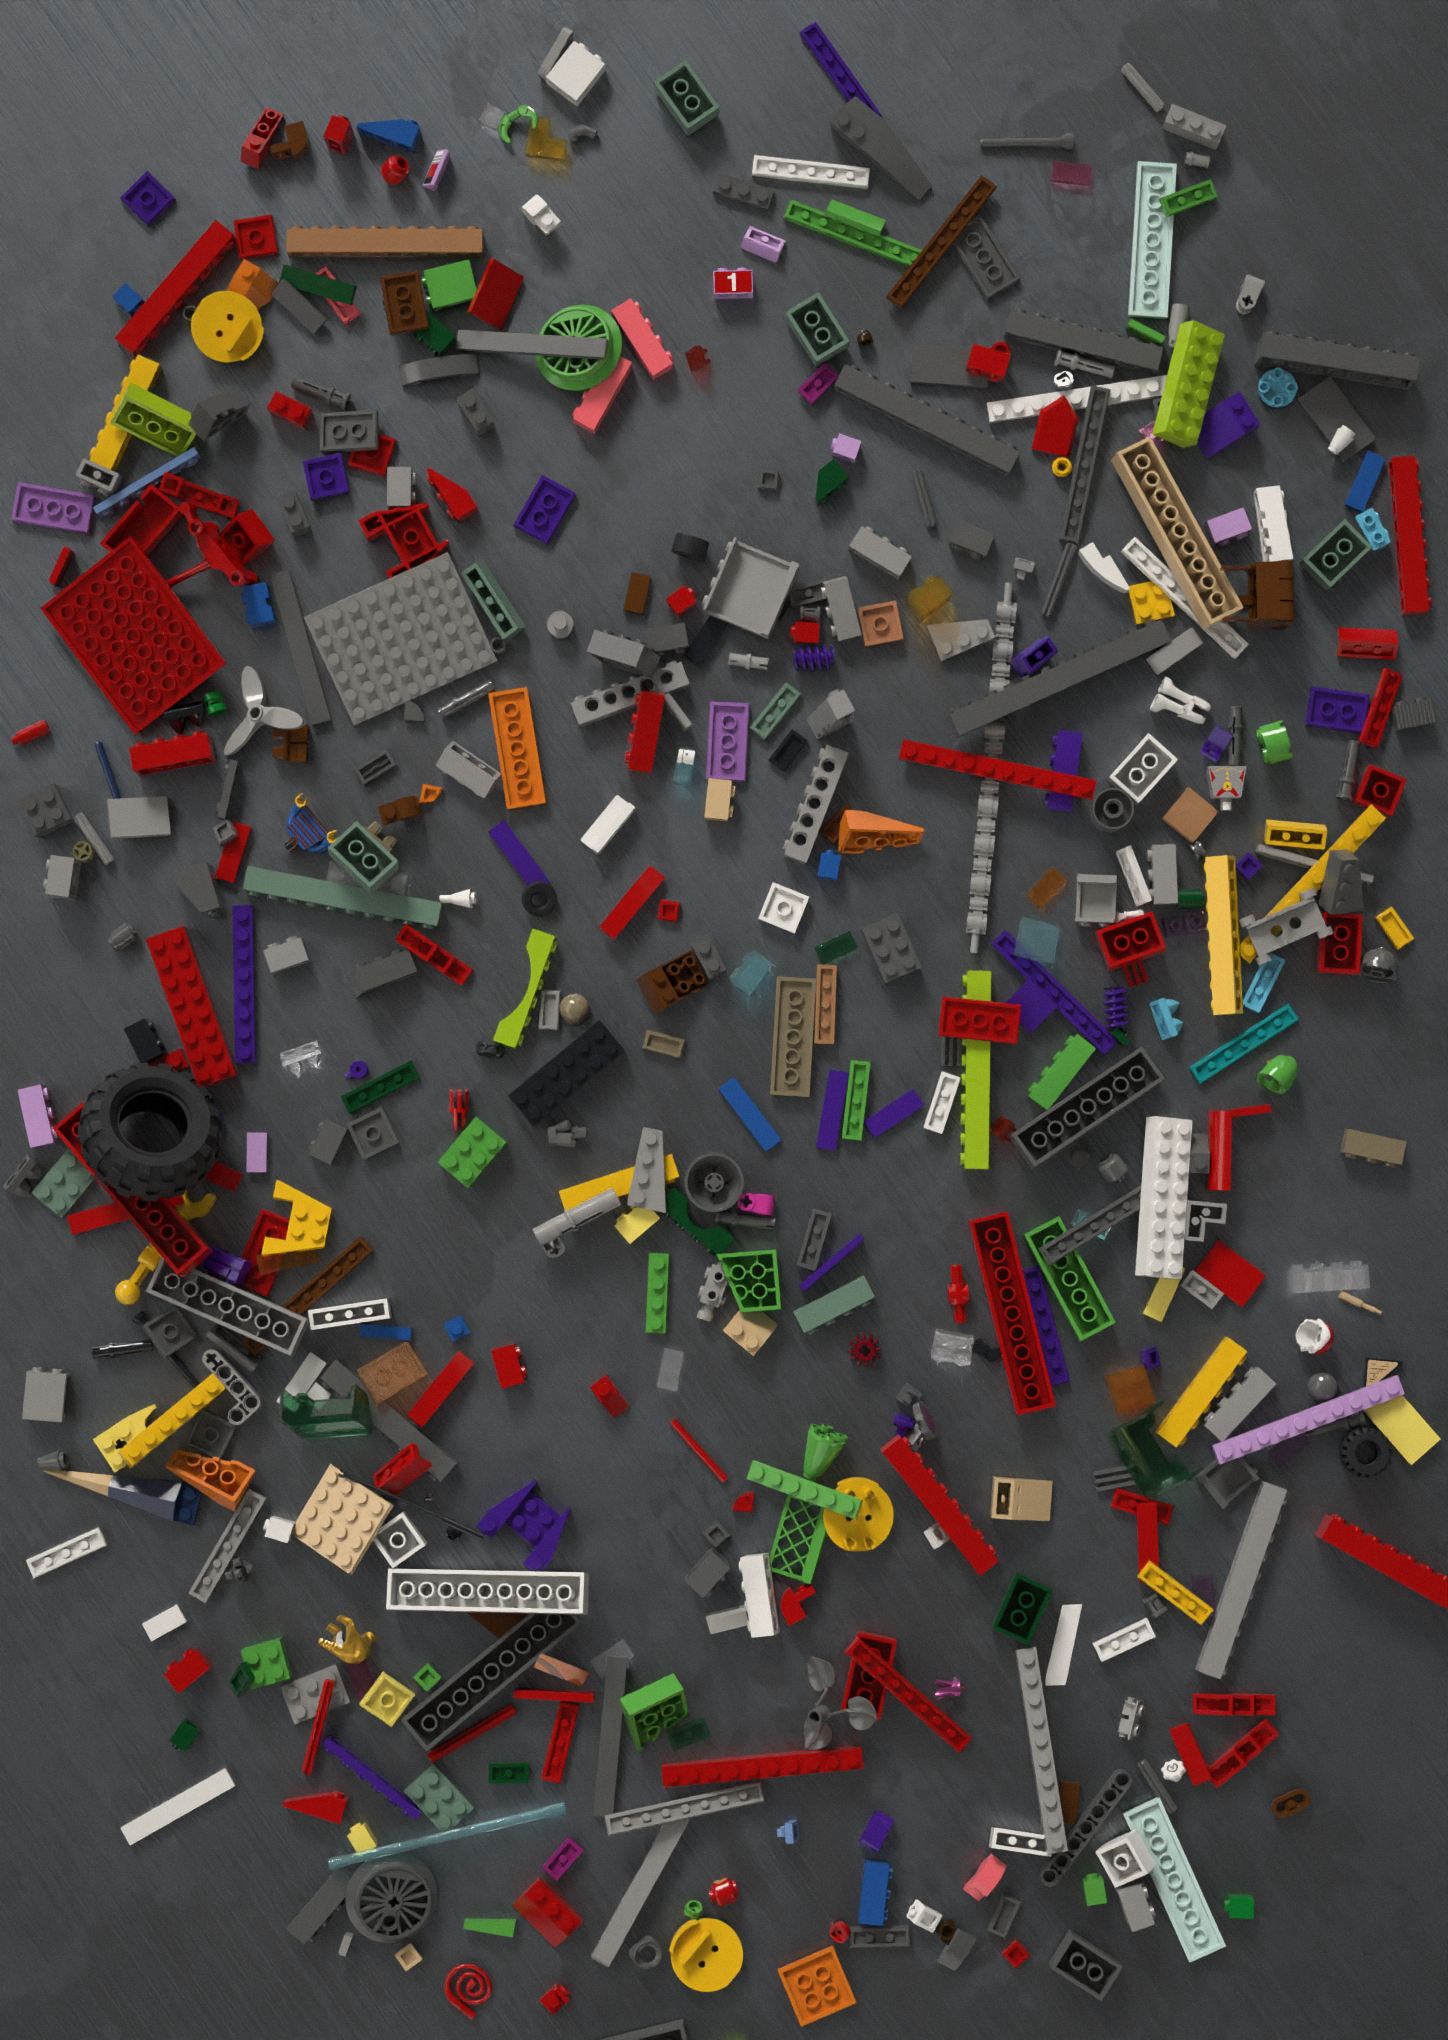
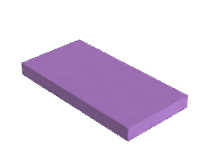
M18 482L11 521L89 535L96 496Z
M710 701L706 780L712 778L731 780L732 782H745L749 703Z

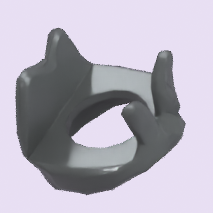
M647 1935L631 1947L629 1956L641 1969L655 1968L662 1958V1949L653 1937ZM645 1946H650L656 1951V1956L651 1962H644L640 1958V1951Z

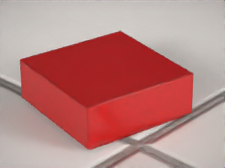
M661 899L657 919L677 922L680 902Z
M1017 1939L1002 1952V1955L1015 1969L1030 1956L1029 1952Z

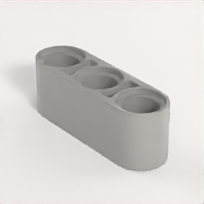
M1191 627L1146 660L1158 676L1200 647L1203 641L1193 627Z

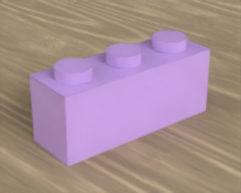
M40 1084L19 1089L18 1095L30 1148L57 1143L56 1138H59V1136L52 1129L54 1127L52 1119L55 1117L53 1108H49L48 1100L50 1099V1093L48 1088Z

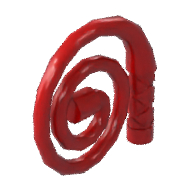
M462 1964L449 1972L445 1980L444 1992L450 2004L472 2020L476 2013L471 2011L460 2000H457L458 1998L451 1991L450 1983L453 1975L461 1969H473L479 1972L486 1980L488 1988L486 1995L482 1999L475 2001L469 2000L462 1994L461 1983L466 1977H474L479 1981L480 1990L477 1993L470 1991L477 1984L476 1980L471 1978L466 1984V1993L474 1998L481 1996L484 1992L485 1983L483 1978L474 1972H467L459 1977L456 1985L458 1997L471 2005H479L486 2002L491 1995L492 1984L487 1973L480 1967L473 1964Z

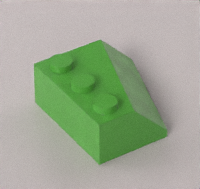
M777 1249L717 1254L741 1312L782 1309Z
M674 1673L620 1698L625 1723L638 1752L644 1749L643 1745L649 1740L655 1741L659 1738L658 1734L665 1728L671 1729L689 1715L684 1689Z

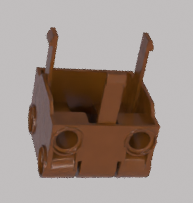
M1293 561L1255 562V564H1250L1247 567H1227V565H1224L1220 568V571L1245 570L1248 577V595L1237 596L1242 605H1248L1249 618H1222V623L1249 621L1246 624L1249 629H1286L1295 621Z

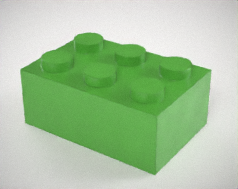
M475 1117L437 1163L467 1188H470L507 1142L478 1117Z

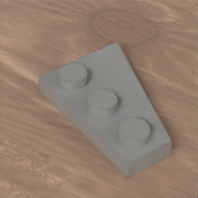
M988 619L927 625L942 662L996 638Z

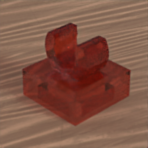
M701 345L694 346L685 353L691 372L697 371L711 362L710 359H705L704 354L708 351L707 349H702Z
M1000 1116L990 1129V1132L1001 1140L1010 1142V1138L1007 1136L1011 1131L1016 1132L1017 1130L1014 1128L1016 1126L1014 1123Z

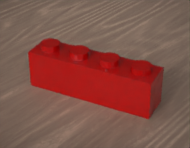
M640 689L639 694L636 693L634 705H637L636 713H632L631 725H634L633 732H629L627 744H630V750L625 753L624 763L627 764L628 769L652 772L665 694L662 692Z

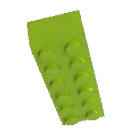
M1195 320L1180 324L1152 435L1182 448L1197 445L1225 334Z

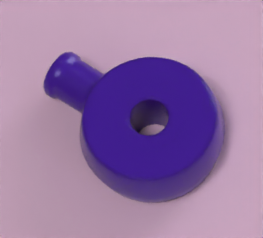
M356 1060L350 1065L349 1072L344 1074L347 1080L351 1077L356 1079L364 1078L368 1073V1066L364 1061Z

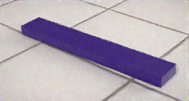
M816 21L799 32L800 36L848 102L856 96L877 115L882 117Z
M1039 1266L1024 1269L1022 1271L1051 1386L1070 1382L1041 1269Z

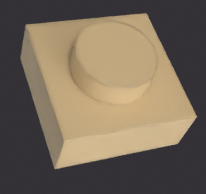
M412 1942L395 1953V1957L405 1971H408L423 1959Z

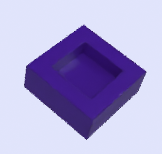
M1249 852L1236 864V870L1247 880L1262 867Z

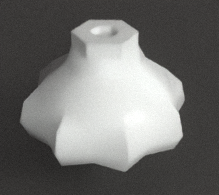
M1173 1759L1165 1762L1161 1772L1164 1779L1177 1782L1182 1778L1186 1769L1182 1761Z

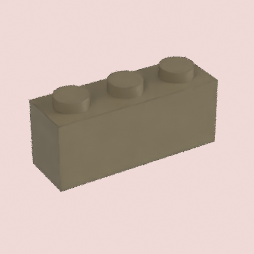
M1345 1129L1340 1153H1344L1346 1158L1357 1160V1156L1363 1157L1365 1162L1376 1164V1161L1384 1162V1166L1395 1168L1396 1165H1402L1407 1141Z

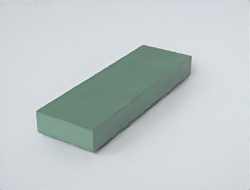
M786 682L751 725L750 729L763 740H766L802 694Z

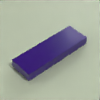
M912 1089L865 1120L864 1123L875 1138L924 1106L915 1090Z

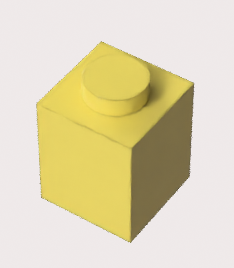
M359 1822L350 1828L351 1832L348 1833L347 1837L359 1857L378 1845L377 1839L366 1822L362 1825Z

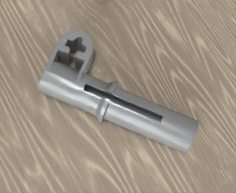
M610 1188L570 1210L566 1208L564 1213L534 1228V1234L548 1257H558L565 1250V1246L560 1238L561 1236L572 1230L578 1231V1227L620 1206L621 1203L614 1189Z

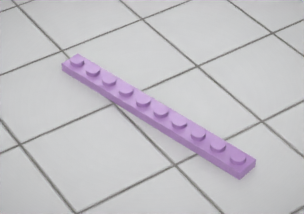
M1398 1375L1224 1440L1212 1445L1218 1464H1223L1405 1393Z

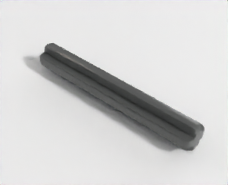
M1067 543L1041 612V615L1050 618L1076 550L1074 544Z

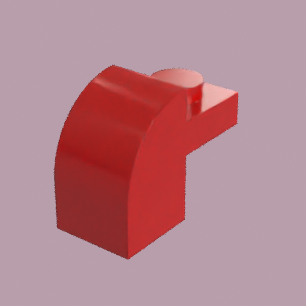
M807 1583L800 1585L796 1588L797 1592L795 1593L791 1586L784 1591L780 1606L789 1626L806 1617L800 1601L816 1593L812 1584L807 1585Z

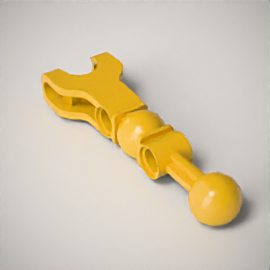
M187 1189L183 1194L185 1203L175 1207L190 1222L193 1218L207 1215L216 1201V1195L208 1193L200 1202L193 1203L188 1199ZM150 1242L149 1246L147 1245L137 1260L140 1265L131 1278L121 1281L115 1289L117 1300L124 1305H131L139 1299L140 1284L150 1270L155 1272L162 1257Z

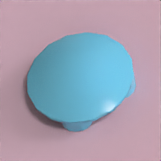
M1275 368L1265 373L1258 385L1259 396L1263 402L1276 408L1284 407L1291 403L1298 389L1293 375L1282 368Z

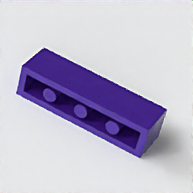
M1059 730L1057 735L1053 736L1052 746L1055 747V753L1051 754L1049 766H1053L1052 771L1077 776L1083 733ZM1049 791V793H1045L1044 804L1047 805V810L1070 813L1074 797Z

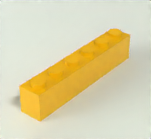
M137 355L136 359L131 361L129 367L131 371L128 377H124L120 395H116L113 401L115 406L112 412L107 414L104 430H100L97 436L98 443L96 447L91 449L89 454V461L114 472L132 434L110 424L116 408L130 382L152 393L162 371L159 363Z
M672 1154L664 1156L665 1185L677 1182L676 1178L679 1177ZM635 1166L559 1191L564 1209L570 1210L610 1188L614 1189L619 1201L620 1196L627 1194V1197H629Z
M1225 1336L1155 1433L1176 1448L1178 1445L1182 1446L1188 1438L1186 1436L1190 1429L1194 1430L1200 1422L1198 1420L1199 1416L1202 1413L1206 1414L1210 1409V1402L1213 1397L1217 1398L1223 1391L1222 1385L1224 1382H1229L1235 1374L1233 1370L1236 1366H1241L1246 1360L1247 1356L1245 1354L1247 1351Z
M212 1373L119 1450L118 1454L130 1468H133L222 1394L226 1388Z

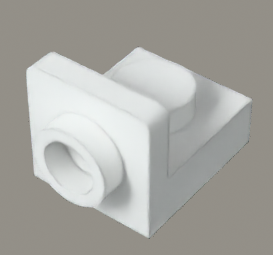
M917 1899L910 1906L907 1918L914 1924L932 1933L943 1916Z

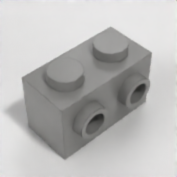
M83 458L75 475L82 486L89 489L93 486L98 489L97 492L107 497L109 494L114 495L117 493L123 480L120 474Z

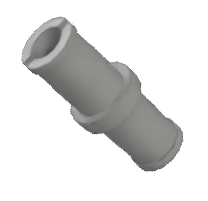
M730 652L728 665L742 666L749 670L750 668L768 670L769 658Z

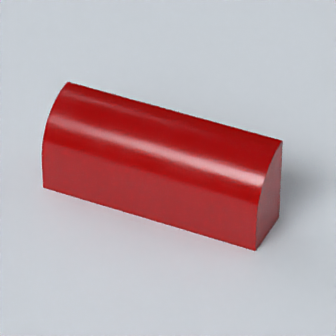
M1208 1111L1207 1134L1210 1150L1209 1174H1206V1190L1230 1191L1232 1111Z

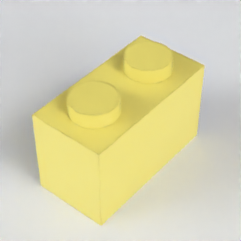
M631 1206L632 1211L628 1215L623 1213L615 1220L617 1222L615 1227L631 1244L660 1219L655 1211Z

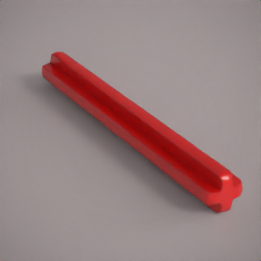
M325 1679L302 1767L304 1774H312L335 1686V1681L331 1679Z
M512 1704L507 1705L427 1753L429 1760L432 1763L436 1762L516 1715L515 1707Z

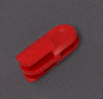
M449 1089V1113L453 1114V1130L455 1132L458 1130V1114H461V1132L465 1130V1113H469V1089H465V1109L461 1108V1089H457V1109H453V1089Z

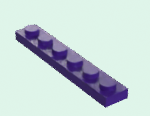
M329 1735L323 1743L325 1746L324 1750L332 1756L334 1754L338 1756L343 1766L348 1769L350 1767L354 1769L358 1778L363 1781H369L372 1784L371 1788L379 1794L381 1792L385 1794L387 1801L393 1806H400L405 1816L410 1819L412 1817L417 1819L422 1811L415 1803L332 1736Z

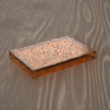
M408 1341L403 1342L356 1370L357 1375L376 1405L428 1375Z

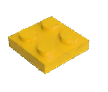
M1149 581L1129 586L1128 594L1136 625L1144 624L1153 619L1158 621L1175 616L1171 599L1157 584Z

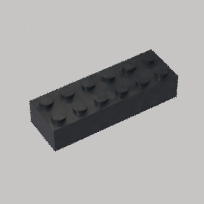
M598 1020L509 1094L508 1097L531 1125L535 1127L622 1055L625 1050L603 1023Z

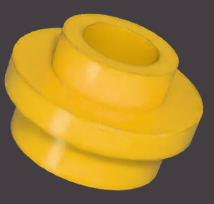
M1057 458L1052 464V471L1058 477H1066L1071 472L1072 465L1067 458ZM1059 465H1064V466H1065V470H1064V471H1060V470L1058 469V466H1059Z

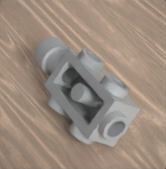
M717 1262V1265L712 1264L711 1268L707 1266L704 1278L707 1279L705 1286L701 1285L697 1297H700V1302L703 1303L701 1310L698 1311L697 1318L712 1322L714 1307L719 1308V1305H724L727 1297L724 1290L726 1286L730 1287L720 1262ZM716 1273L722 1274L721 1280L715 1279ZM709 1292H715L716 1297L710 1299L708 1297Z

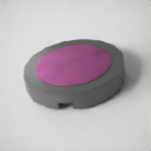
M922 1401L916 1402L913 1405V1413L917 1422L920 1421V1424H922L920 1426L921 1432L929 1440L938 1436L937 1428L929 1409Z

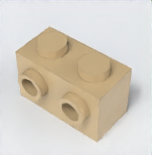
M708 778L704 820L728 822V817H732L733 805H730V797L734 798L735 786H732L731 780Z

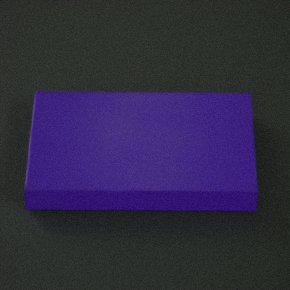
M542 475L513 527L548 545L576 497V493Z
M1311 686L1305 726L1361 734L1367 717L1370 695Z

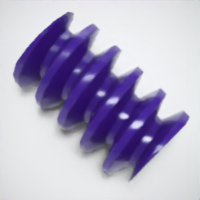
M825 645L822 646L821 651H819L818 646L814 647L813 652L810 646H807L805 652L802 647H799L798 652L794 649V667L796 672H799L800 666L803 667L804 671H807L808 666L814 671L816 665H818L819 670L822 671L824 665H826L827 670H830L831 666L834 665L833 645L830 646L829 651H827Z
M1122 987L1103 988L1109 991L1103 994V997L1109 999L1104 1002V1005L1110 1007L1104 1010V1013L1110 1014L1109 1017L1105 1018V1021L1111 1022L1105 1028L1125 1027V1025L1130 1023L1129 1020L1124 1019V1017L1130 1015V1013L1124 1011V1009L1129 1008V1005L1123 1003L1129 999V997L1123 996L1124 993L1128 992V989Z

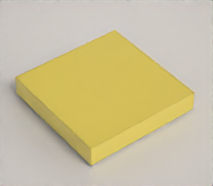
M383 1671L359 1705L392 1727L415 1697V1693Z

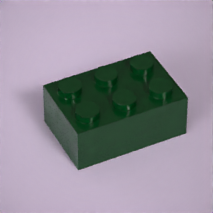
M1014 1571L990 1625L991 1628L1029 1645L1053 1589Z

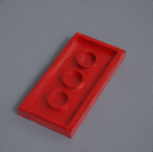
M942 996L938 1036L1017 1045L1021 1005Z
M263 1208L261 1209L241 1257L252 1262V1266L247 1273L244 1284L236 1283L237 1285L269 1297L287 1253L262 1256L264 1239L269 1237L286 1240L289 1219Z

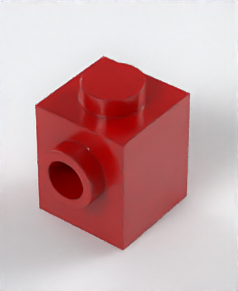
M684 585L666 598V603L677 618H679L697 604L695 599L697 595L691 587L687 589Z
M794 622L793 626H790L789 633L790 638H793L792 643H819L820 623Z

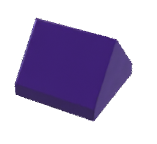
M1156 1347L1139 1350L1143 1370H1150L1161 1366Z

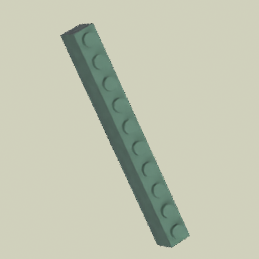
M247 866L243 890L248 891L247 895L259 897L260 894L267 895V899L276 901L280 897L287 899V903L298 904V901L306 902L305 906L313 908L322 905L325 906V910L337 912L338 908L345 910V914L356 915V912L364 913V917L371 919L380 916L383 917V921L395 923L396 919L403 921L402 924L414 926V923L422 924V928L433 930L434 927L439 928L443 908L441 902L377 890L370 895L361 887Z

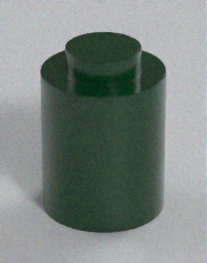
M1178 889L1177 909L1201 908L1202 904H1205V893L1201 892V889Z

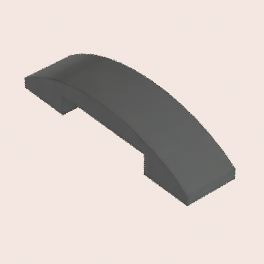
M476 354L442 356L399 366L402 386L420 384L421 381L479 374Z

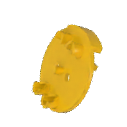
M218 291L202 299L191 319V332L197 347L207 357L219 362L245 361L259 348L264 335V327H262L261 317L255 305L245 296L233 291ZM229 314H232L234 317L231 321L227 319ZM217 331H222L223 336L217 337Z
M851 1477L839 1481L835 1490L863 1500L858 1518H851L850 1521H846L845 1515L824 1508L823 1523L829 1538L837 1546L847 1551H869L875 1549L886 1539L893 1525L894 1512L890 1498L879 1487L878 1483L870 1479ZM867 1515L871 1516V1519L869 1521L865 1520V1517Z
M713 1918L691 1919L676 1931L669 1947L671 1963L677 1977L686 1986L701 1992H713L728 1986L740 1971L743 1962V1948L737 1933L728 1924ZM714 1945L718 1946V1951L716 1952L712 1951ZM700 1961L705 1962L704 1967L699 1966Z

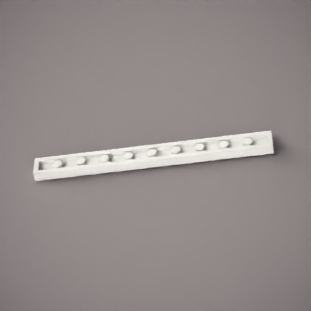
M1167 375L1098 385V387L1111 389L1107 405L1162 397ZM1090 387L988 402L986 405L989 423L1039 416L1041 409L1065 395L1073 410L1086 409Z

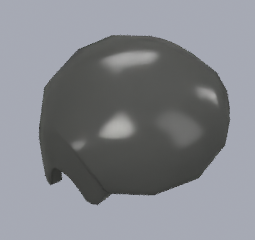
M1317 1372L1310 1377L1307 1384L1310 1396L1321 1402L1332 1400L1339 1390L1337 1379L1328 1372Z

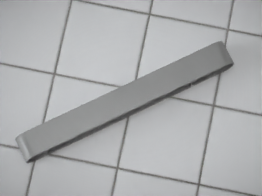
M691 1818L662 1825L591 1955L592 1959L606 1967L610 1966Z

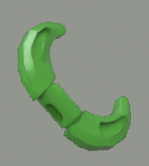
M526 105L519 106L517 110L502 117L499 125V135L505 142L511 144L512 141L508 137V129L512 124L511 121L521 116L530 118L532 127L534 129L537 128L538 116L533 108Z

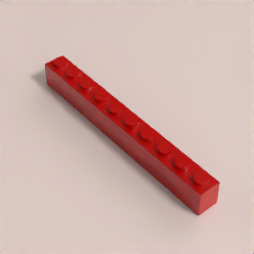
M861 1745L662 1763L663 1787L863 1769Z

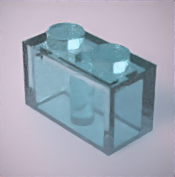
M755 950L752 953H746L741 960L744 963L740 969L736 968L730 976L732 978L730 983L749 997L773 965V963Z

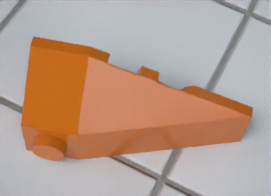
M244 259L226 291H233L245 296L259 310L273 298L271 293L279 283L261 268ZM232 314L227 315L229 321L233 320ZM217 331V337H222L223 332Z
M845 810L840 822L838 852L860 854L864 853L865 849L875 848L878 851L882 850V847L889 845L897 848L919 844L924 828L866 811Z
M176 1450L165 1465L167 1469L212 1500L234 1512L248 1491L255 1474L254 1469L239 1461L220 1460L218 1457H203L200 1454Z

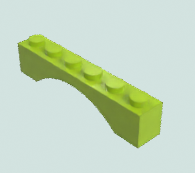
M532 929L526 946L531 964L528 990L519 1006L508 1017L499 1022L493 1041L517 1049L518 1045H522L525 1037L522 1034L524 1027L528 1028L532 1017L529 1016L531 1008L535 1009L538 998L535 997L537 990L542 989L545 981L542 978L544 971L548 972L551 960H548L550 953L555 952L558 944L555 941V936Z

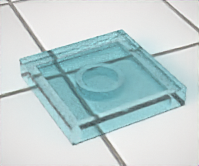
M1022 917L1014 955L1052 965L1060 927Z

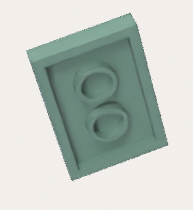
M68 1148L32 1191V1194L60 1218H64L95 1181V1178Z
M435 1763L404 1790L444 1836L474 1809L471 1802Z

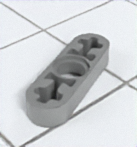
M567 27L561 30L538 71L539 77L546 80L548 73L564 54L572 40L574 31Z

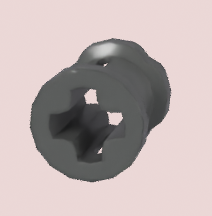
M801 606L800 622L819 623L820 607L804 608V606Z
M1157 1592L1151 1593L1142 1600L1143 1604H1146L1150 1609L1152 1618L1158 1617L1168 1609L1161 1603Z

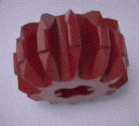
M862 1333L861 1341L857 1336H854L858 1343L849 1342L850 1346L855 1347L848 1350V1353H855V1355L851 1356L850 1360L853 1361L858 1357L857 1366L861 1364L862 1360H864V1367H868L867 1360L874 1365L875 1361L872 1357L880 1359V1356L875 1354V1351L882 1350L881 1347L874 1348L879 1341L875 1340L871 1343L873 1335H869L868 1340H866L865 1333ZM862 1345L870 1348V1352H867L868 1355L866 1356L859 1352V1348H862Z

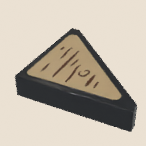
M1365 1357L1363 1387L1386 1379L1403 1364V1361Z

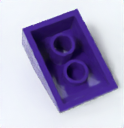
M1240 391L1205 413L1197 444L1206 459L1254 432L1260 426L1258 419Z

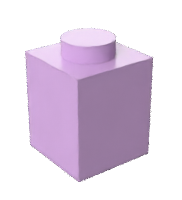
M839 433L838 438L833 439L830 447L833 450L832 456L855 463L861 441Z

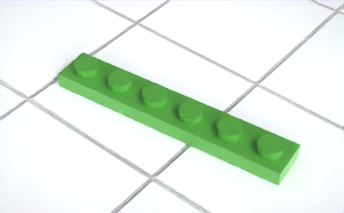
M756 1460L752 1461L747 1476L748 1480L853 1519L858 1518L863 1500Z

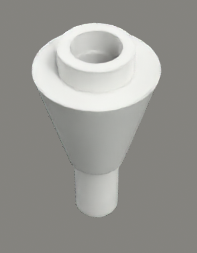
M468 889L452 895H440L439 900L441 903H453L473 908V905L477 903V895L472 889Z

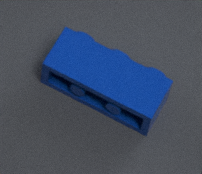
M865 1859L858 1915V1922L861 1924L883 1926V1920H887L888 1908H885V1902L890 1899V1888H887L888 1880H892L893 1868L889 1867L888 1861Z

